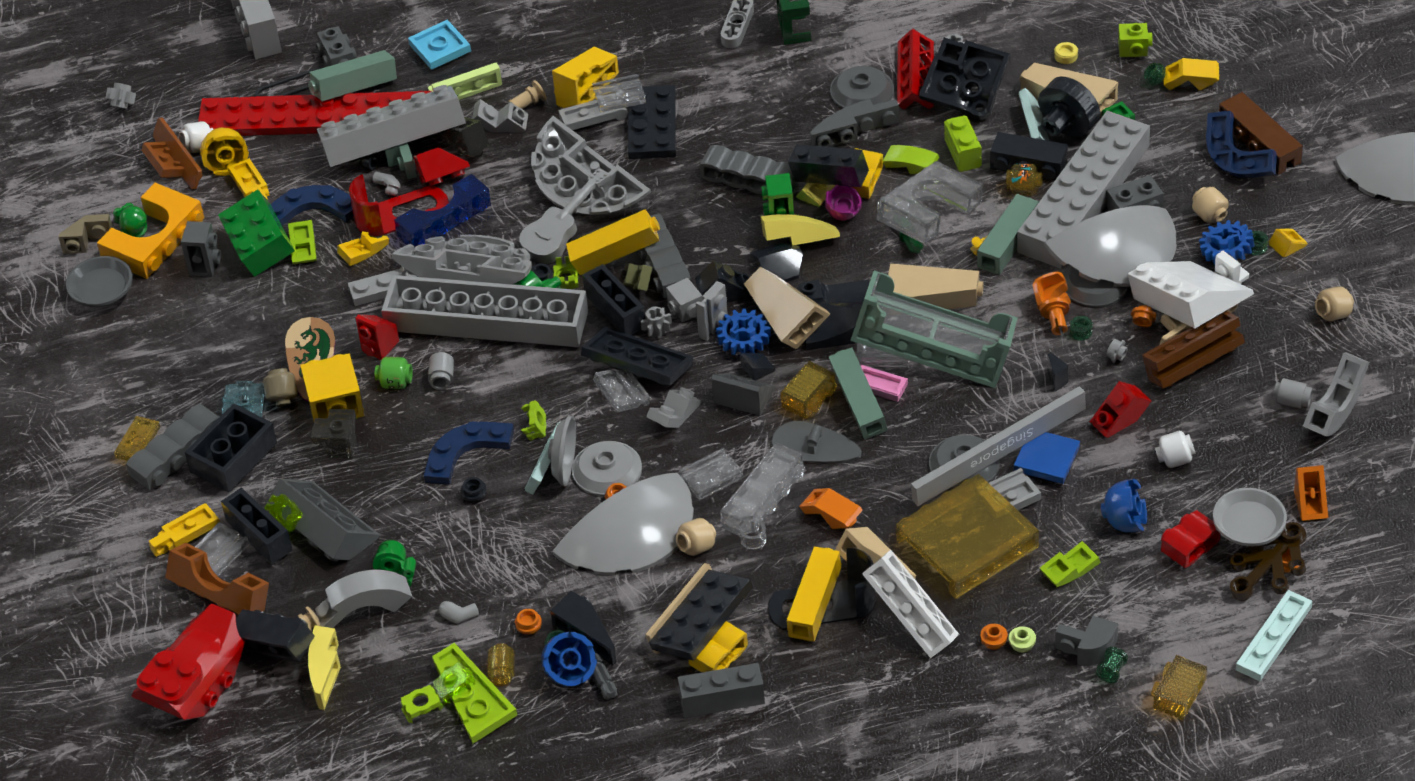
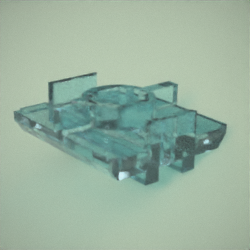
M236 381L237 384L225 386V394L222 397V414L234 403L262 417L265 396L263 383Z

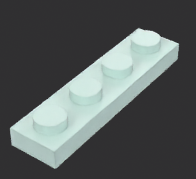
M1288 590L1236 663V671L1261 681L1312 608V600Z

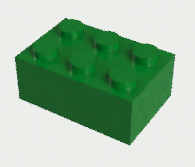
M259 189L218 214L238 256L254 277L295 251L271 204Z

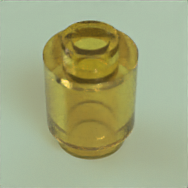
M496 644L488 650V677L494 685H508L515 675V652L513 648L506 644Z

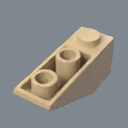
M868 527L845 529L835 549L840 551V555L846 561V548L863 550L871 557L873 563H876L890 551ZM900 560V562L904 565V567L915 579L916 575Z

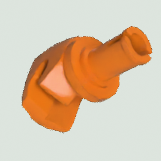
M1057 271L1038 277L1032 286L1041 316L1050 319L1051 330L1054 335H1061L1060 327H1062L1063 333H1066L1068 330L1064 315L1069 312L1071 300L1066 293L1068 290L1066 279L1062 272Z

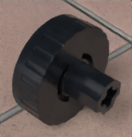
M1056 77L1039 94L1038 106L1044 117L1042 119V127L1045 132L1050 133L1052 136L1062 133L1073 138H1080L1085 136L1099 121L1100 107L1096 98L1089 89L1072 78Z

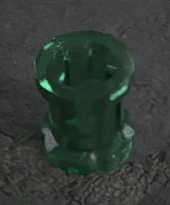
M1108 647L1105 651L1103 663L1099 664L1096 668L1097 676L1107 683H1116L1120 678L1119 672L1122 666H1125L1128 662L1129 657L1127 653L1117 647Z

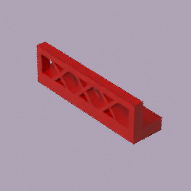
M913 28L898 41L897 103L904 110L914 101L931 109L934 103L921 100L919 94L924 84L920 73L926 79L934 58V41Z

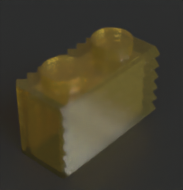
M808 361L802 367V370L796 374V377L781 391L782 407L800 417H804V419H807L812 412H818L822 401L827 396L831 397L836 390L835 373Z
M1176 655L1172 663L1169 661L1166 663L1162 674L1163 678L1161 682H1155L1151 691V697H1154L1153 708L1165 714L1169 713L1170 716L1174 715L1175 718L1179 717L1181 720H1184L1207 679V666Z

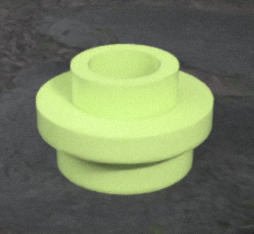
M1017 627L1010 632L1009 643L1017 652H1028L1036 643V635L1028 627Z

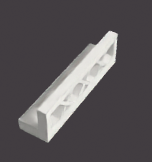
M891 550L862 573L930 658L944 649L958 636L959 633Z

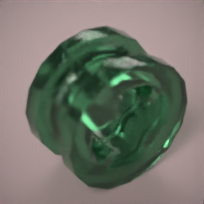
M1252 231L1253 241L1259 242V244L1254 243V247H1251V254H1264L1268 249V236L1261 231Z
M1086 316L1074 317L1070 321L1071 337L1079 341L1089 339L1092 336V320Z

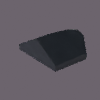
M778 243L750 252V256L757 269L762 267L785 282L799 278L803 254L798 245L792 246V244Z

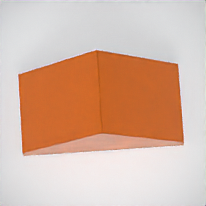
M1324 465L1296 468L1294 494L1302 521L1328 518Z

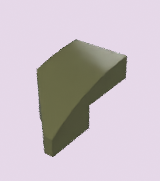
M626 264L625 271L627 272L624 285L633 287V290L647 291L652 267Z

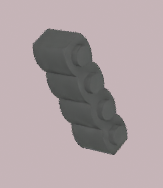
M710 145L699 164L700 177L715 183L723 182L734 188H745L757 194H762L761 186H766L765 176L789 173L792 192L798 184L794 180L788 162H776L764 156L754 157L748 152L732 151L725 146Z
M658 213L651 215V217H655L659 223L660 230L657 231L659 241L637 251L640 259H645V265L652 267L651 275L653 276L652 281L655 291L660 292L663 298H667L666 287L685 278H689L691 281V277L661 214Z
M201 404L193 406L185 413L182 419L173 422L163 434L153 438L145 449L136 452L127 461L126 467L129 476L149 490L162 485L168 475L180 470L186 462L185 451L219 416Z

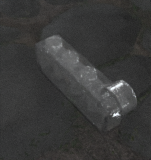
M776 442L721 509L722 528L739 535L741 544L744 547L758 549L766 543V526L763 521L769 514L771 515L775 511L777 503L781 498L788 495L794 482L803 476L805 471L803 454ZM754 532L759 533V534L756 535V536H748V535H747L748 533H754Z

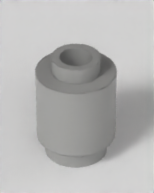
M439 352L430 356L428 381L434 389L444 390L452 383L454 359L451 355Z
M1283 378L1281 383L1276 382L1273 397L1277 398V403L1300 409L1302 406L1308 408L1313 388L1308 387L1306 383Z

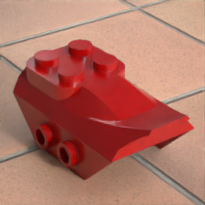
M211 603L191 620L170 647L153 657L138 676L137 688L133 691L131 697L183 720L205 716L209 709L216 705L223 691L231 686L245 644L237 630L236 615Z

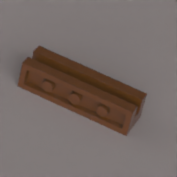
M1243 92L1219 103V112L1231 111L1234 114L1233 135L1237 140L1246 145L1250 151L1268 149L1276 151V173L1278 175L1286 171L1287 162L1293 167L1301 163L1303 145Z
M1224 311L1199 327H1191L1143 354L1142 357L1148 380L1164 389L1165 387L1172 386L1181 378L1193 374L1204 365L1214 362L1220 356L1234 351L1236 347L1245 343L1243 334L1235 330L1241 326L1239 317Z

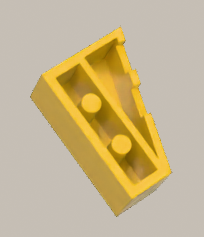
M592 47L554 69L552 75L556 105L568 108L593 101L619 73L617 56L597 47Z

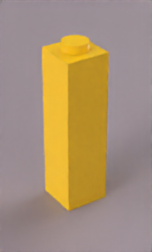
M645 209L566 244L570 262L577 272L582 275L602 264L605 265L659 241L657 233L660 230L659 223Z
M814 546L787 618L789 637L815 641L841 570L840 551Z

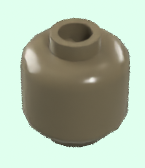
M286 368L268 371V375L263 379L266 400L272 403L275 402L276 407L290 405V400L298 395L295 376L293 373L288 372Z

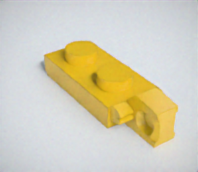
M250 158L228 167L229 174L244 197L259 189L268 200L267 196L270 195L268 186Z
M204 503L162 526V531L157 534L158 536L149 540L150 550L156 557L167 553L168 550L188 543L221 525L220 519Z

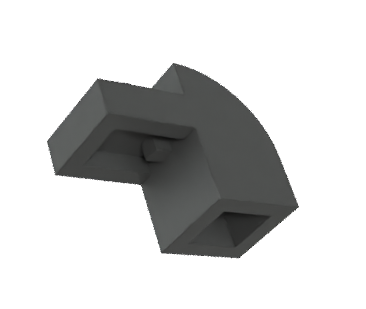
M1092 616L1086 631L1059 624L1056 630L1055 648L1065 653L1077 655L1078 665H1097L1109 658L1118 641V623Z

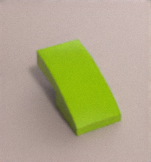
M891 145L883 159V163L886 168L907 167L910 174H924L932 172L939 159V155L923 148Z
M312 220L288 223L290 242L295 250L291 253L292 263L300 264L317 261Z
M1081 541L1065 555L1061 552L1056 554L1040 567V571L1056 587H1059L1081 577L1101 562L1099 557Z

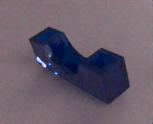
M473 174L468 175L452 185L454 196L446 206L433 211H422L413 208L394 219L397 237L406 245H414V248L425 244L426 239L440 237L491 206L489 188Z

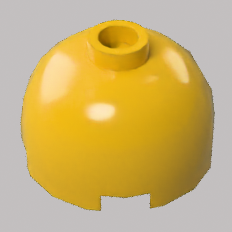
M221 127L213 129L207 133L200 147V154L205 168L207 167L215 175L220 176L230 175L228 167L248 159L249 155L245 140L237 131L230 128Z

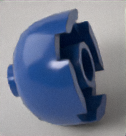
M1136 479L1115 483L1107 491L1104 503H1101L1103 518H1107L1114 529L1125 533L1144 531L1141 523L1147 524L1146 501L1139 497L1137 489H1140L1141 485Z
M576 632L561 633L552 637L545 645L541 655L542 668L546 676L554 683L562 686H576L587 681L594 673L597 664L593 644L584 635Z

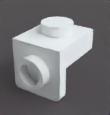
M1221 251L1216 255L1215 273L1239 284L1249 278V273L1226 252Z

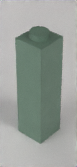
M383 50L309 72L310 81L308 82V87L312 95H315L321 101H325L397 79L395 58Z
M1019 194L1015 195L977 250V268L997 275L1002 273L1017 251V231L1039 201Z
M853 348L840 350L834 355L829 356L833 372L864 440L888 431L883 413Z

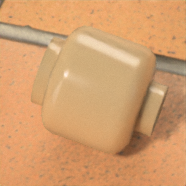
M1203 187L1194 194L1192 208L1203 221L1207 223L1220 222L1227 216L1228 199L1216 188Z
M1344 287L1328 288L1318 294L1315 301V309L1318 315L1326 321L1344 319L1351 314L1354 300L1349 291Z
M696 518L680 525L676 534V543L681 551L695 556L713 548L716 530L705 519Z

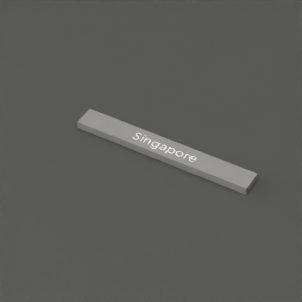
M1080 386L914 481L911 483L913 502L917 506L925 503L1085 410V391Z

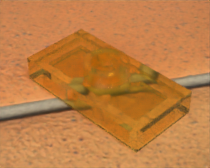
M136 416L114 451L115 458L128 461L136 452L145 449L159 431V421Z

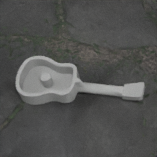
M600 168L597 169L563 210L551 207L546 210L540 219L522 230L519 241L521 247L530 254V259L538 263L550 264L556 261L555 258L562 256L567 241L577 232V226L572 213L595 187H600L611 179L609 173Z

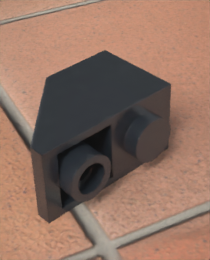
M713 260L695 278L698 291L702 296L718 281L725 285L727 303L753 298L744 285L750 277L716 260Z

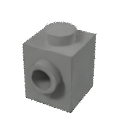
M689 278L666 287L668 308L673 315H677L682 322L697 317L696 302H702L703 298Z

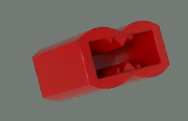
M1196 510L1184 515L1179 525L1172 529L1169 528L1163 533L1161 537V552L1184 568H1187L1194 564L1202 554L1213 548L1219 542L1221 534L1211 519Z

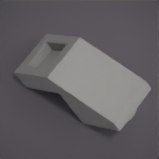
M481 99L475 103L472 121L489 132L523 133L526 130L528 113L511 102L500 111H497Z
M681 387L680 390H669L664 404L660 408H649L646 417L665 427L679 428L700 406L701 400L694 397V392Z

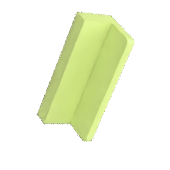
M493 63L434 83L428 87V91L433 92L434 88L441 85L452 86L460 100L501 86L500 68L497 63Z

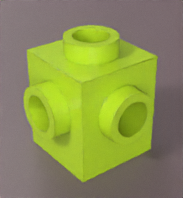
M1147 23L1119 24V57L1148 56V47H1152V33H1148Z

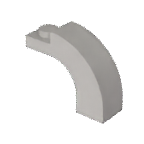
M1347 352L1343 353L1330 387L1319 401L1312 402L1303 427L1324 436L1334 434L1342 426L1356 404L1362 391L1363 385L1361 384L1370 362Z
M366 570L345 576L325 589L327 598L315 610L321 627L333 628L349 613L365 606H380L395 613L412 597L406 577L387 570Z

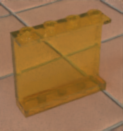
M977 474L970 479L964 480L951 491L943 493L930 504L922 506L909 517L902 518L896 524V541L900 543L906 540L949 582V593L957 599L1038 548L1039 530L980 474Z

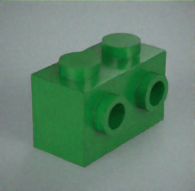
M790 174L765 176L766 186H761L763 201L767 200V203H763L764 216L776 214L794 215Z

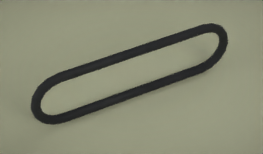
M325 67L314 68L306 72L262 86L256 90L255 97L258 96L259 92L264 89L308 75L311 71H315ZM306 85L277 96H288L309 87Z

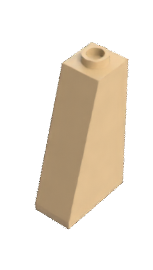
M1033 63L1027 70L1021 73L1019 79L1021 90L1026 88L1038 100L1040 92L1054 78L1060 76L1072 78L1083 84L1094 95L1100 107V117L1102 116L1103 109L1112 106L1118 100V82L1043 64Z
M890 264L888 275L895 284L893 292L948 310L976 306L978 296L983 295L984 282L979 281V271ZM884 307V311L887 312L885 317L908 315Z
M759 267L744 283L781 342L795 349L830 315L826 309L777 275L762 267Z

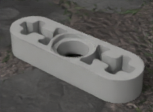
M733 0L721 30V43L724 47L736 48L742 43L754 12L753 0ZM734 20H742V21H743L742 23H739V24H734V23H732V21H734Z

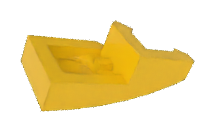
M362 231L361 239L358 238L339 244L337 253L351 266L373 256L389 244V237L383 235L381 238L370 237L368 232Z

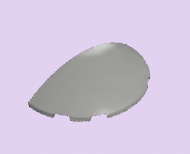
M552 116L539 132L535 152H532L531 167L540 191L555 205L564 208L588 182V178L599 168L609 173L611 179L600 187H595L575 209L574 213L590 215L611 213L625 209L651 193L648 187L619 165H612L587 146L585 139L556 117Z
M1415 132L1378 138L1351 148L1335 157V162L1341 174L1346 180L1351 178L1356 182L1359 190L1371 197H1375L1378 194L1389 197L1391 202L1396 204L1415 205Z
M1150 205L1124 207L1096 215L1069 227L1044 243L1046 249L1063 266L1069 264L1079 270V276L1096 283L1100 279L1111 281L1115 287L1130 286L1128 273L1136 269L1140 264L1147 262H1171L1177 247L1176 230L1168 211L1164 208Z
M460 235L459 238L445 241L443 236L426 239L425 244L418 245L415 248L414 245L408 244L392 253V259L416 276L425 278L512 285L524 279L532 267L530 254L526 249H515L514 243L511 241L483 235Z
M678 473L657 475L632 484L615 493L584 516L555 547L553 555L574 569H578L581 566L592 569L596 575L614 576L616 571L631 569L633 573L653 567L664 561L679 548L676 543L677 531L680 525L693 520L694 509L691 492Z

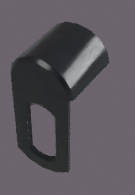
M846 548L848 580L836 582L831 595L833 606L831 610L825 611L821 624L858 619L872 611L876 603L875 589L862 573L874 563L865 551L857 548ZM798 588L774 591L769 600V615L773 623L782 630L788 629V617L782 611V604L784 600L795 599Z

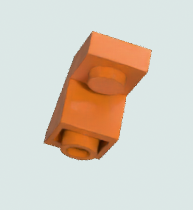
M830 488L814 489L799 506L804 514H821L832 529H847L853 526L857 521V516L862 512V508Z

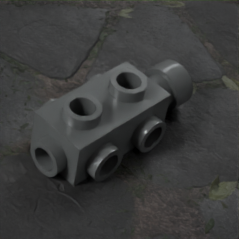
M339 26L317 33L319 42L315 43L319 56L323 58L325 67L357 58L354 47H350L347 34H342Z

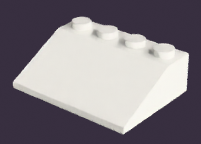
M1191 261L1147 262L1140 264L1136 269L1128 273L1135 300L1193 328L1199 327L1254 294L1252 289Z

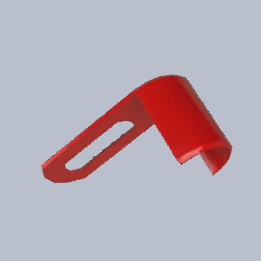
M363 174L356 177L349 187L356 227L360 232H368L369 236L386 235L447 214L449 208L447 195L442 189L433 185L380 203L377 201L368 202ZM426 195H431L436 199V207L401 219L396 218L392 213L394 206L408 203Z

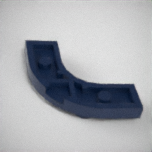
M1231 111L1208 113L1207 148L1212 159L1222 170L1230 175L1241 178L1263 177L1276 174L1277 153L1274 149L1251 152L1237 149L1233 144L1232 137L1234 114Z
M311 185L297 189L293 188L271 203L282 226L297 214L310 209L328 211L345 222L354 217L350 195L331 185Z
M472 421L450 430L435 443L429 454L424 473L425 483L450 484L458 458L474 448L510 449L514 434V424Z

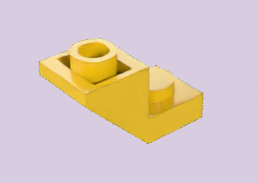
M1182 58L1164 68V86L1171 90L1189 80L1197 89L1202 90L1219 81V63L1211 60Z

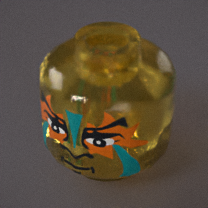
M1014 164L1011 170H1007L1006 187L1014 195L1032 196L1036 193L1037 187H1042V173H1038L1034 164Z

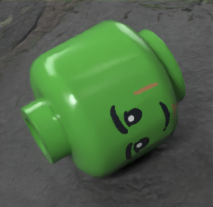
M384 357L380 365L375 367V380H379L381 387L384 389L402 390L406 388L407 384L412 382V364H408L407 359L404 357Z

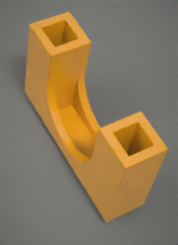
M154 183L141 196V201L146 215L167 223L162 231L149 237H133L110 228L97 242L100 256H111L121 259L127 263L132 273L146 279L179 246L187 221L202 222L204 219L201 201L158 183Z

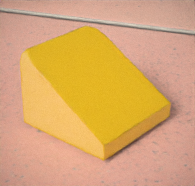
M1276 229L1269 241V245L1282 257L1289 256L1308 244L1294 229Z

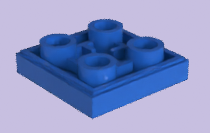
M1045 432L1022 446L1014 463V471L1022 468L1024 474L1064 484L1080 448V441Z

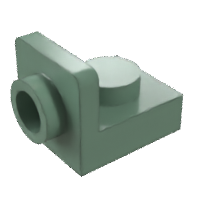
M407 142L385 149L389 167L399 165L400 171L405 170L407 179L417 177L414 161Z

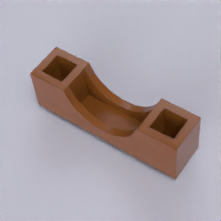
M188 543L169 550L165 578L174 582L177 586L187 588L198 596L207 598L217 603L218 606L227 608L238 615L242 609L265 611L269 587L268 582L250 573H246L229 583L220 579L214 573L208 562L206 552Z

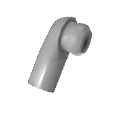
M375 172L373 175V183L386 186L385 193L391 196L398 194V189H400L401 185L393 175Z
M444 601L439 605L440 615L453 623H461L479 615L475 603L460 607L452 602Z

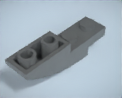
M871 99L845 107L824 119L810 132L811 146L834 147L857 141V133L898 123L899 104L894 99L873 105Z

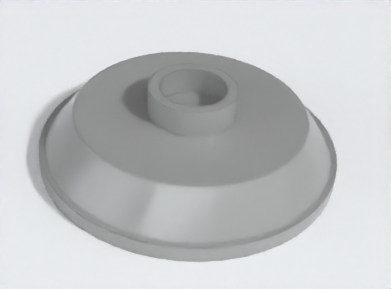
M568 416L558 423L554 439L550 440L548 448V459L551 460L552 476L561 486H567L569 483L575 456L576 422L574 416Z
M616 441L598 442L584 448L576 456L572 464V476L576 485L584 492L599 497H605L608 487L614 483H622L627 487L637 483L642 473V463L638 453L630 446Z
M1257 488L1232 490L1224 494L1216 502L1213 510V522L1218 532L1229 541L1244 546H1259L1272 542L1284 531L1287 521L1286 510L1281 501L1271 493Z

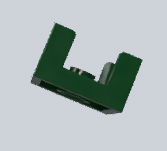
M776 0L777 16L784 45L812 41L811 32L793 34L792 20L804 19L810 15L808 0L791 2L789 0Z

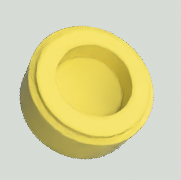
M1069 42L1058 44L1054 51L1055 60L1061 64L1075 62L1078 58L1077 46Z

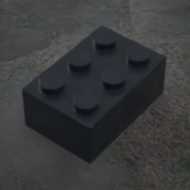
M233 403L185 451L190 473L230 492L277 444L273 423Z

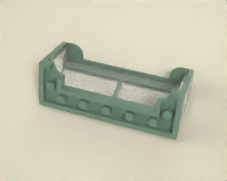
M873 271L850 341L996 388L1011 346L1018 317L997 313L987 323L893 292L895 287L893 279L887 274Z

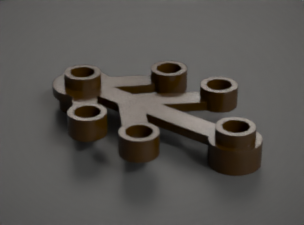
M1297 522L1286 523L1284 531L1272 542L1259 546H1248L1252 553H1235L1232 555L1230 562L1235 571H1243L1247 568L1248 564L1260 562L1247 577L1239 576L1231 581L1230 589L1233 597L1239 601L1248 600L1253 593V586L1271 567L1274 577L1272 580L1274 592L1276 594L1286 593L1289 590V583L1284 575L1282 555L1290 549L1292 560L1289 562V569L1292 575L1301 576L1306 572V565L1301 557L1300 545L1307 538L1305 528ZM1277 544L1273 549L1264 550L1265 545Z

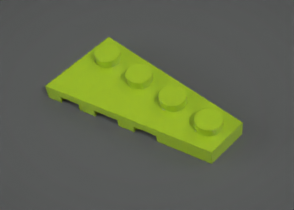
M455 643L432 656L433 663L472 744L517 716L516 708Z

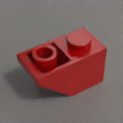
M435 148L412 157L421 183L429 182L430 186L443 182L442 177L451 174V177L454 178L465 174L464 169L470 167L468 161L441 148Z
M358 314L355 317L362 352L382 360L399 342L396 324L376 315Z
M1119 381L1089 422L1105 437L1109 438L1137 422L1152 401L1137 386Z

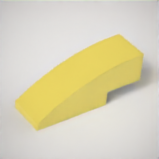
M782 214L760 216L763 235L767 241L788 237L793 246L840 237V232L835 226L814 218Z
M314 626L312 633L315 637L309 645L308 668L319 709L325 710L341 668L337 654L339 644L334 628Z

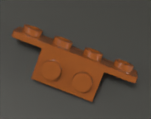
M158 118L153 132V138L156 142H144L142 152L161 177H183L191 189H197L199 180L202 177V169L163 118Z

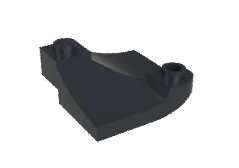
M944 37L938 53L933 58L919 98L957 110L968 118L984 120L992 112L997 91L1011 58L1010 53L965 40V43H961ZM982 107L984 108V110L982 112H977L976 108Z
M813 280L798 285V291L830 313L823 323L805 340L807 350L856 343L850 340L869 286V280L824 285L819 280Z

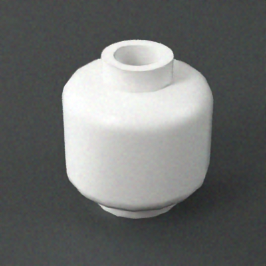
M203 121L187 123L179 132V140L189 153H199L202 140L213 128H210Z
M1182 431L1161 436L1159 438V447L1155 448L1159 462L1165 461L1169 468L1191 462L1192 455L1195 454L1190 435H1185Z

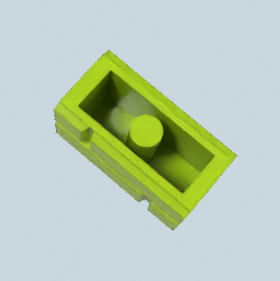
M964 115L944 121V140L958 170L963 172L980 168L982 166V147L979 141H977L976 134L968 117Z

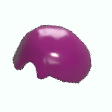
M835 185L833 189L826 192L825 208L829 215L836 220H849L855 217L861 210L862 200L856 189L850 186Z

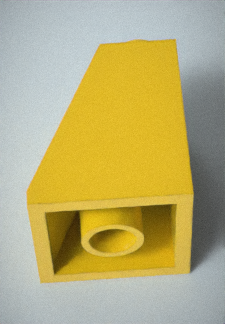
M350 353L344 355L337 354L323 360H311L300 365L315 428L364 417L360 390Z

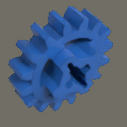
M1227 220L1226 224L1217 222V227L1209 226V232H1202L1203 238L1199 239L1202 256H1205L1207 262L1213 260L1214 265L1216 255L1221 251L1226 252L1235 260L1238 258L1245 260V254H1251V247H1254L1252 230H1248L1246 224L1240 226V221H1236L1234 224H1231L1230 220Z
M743 309L742 313L733 310L732 316L725 314V321L719 320L718 322L719 327L716 328L718 344L723 345L724 351L731 349L732 355H735L737 352H741V354L746 352L755 353V349L762 351L763 344H769V337H771L769 322L764 320L763 314L756 316V310H752L750 313H747L746 309Z

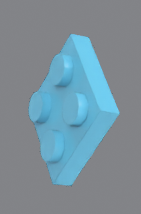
M448 19L408 37L409 45L431 70L471 52L470 44Z

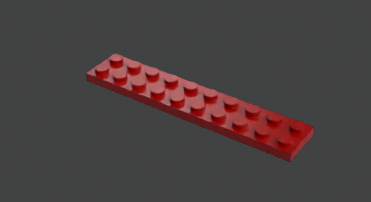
M432 91L348 93L325 101H321L315 95L202 98L198 122H206L213 129L221 127L230 128L237 131L241 136L318 133L317 129L321 128V125L326 122H340L348 115L357 114L358 116L366 113V110L372 107L383 108L389 106V103L394 100L401 99L405 101L411 99V96L416 93L424 92L426 94Z

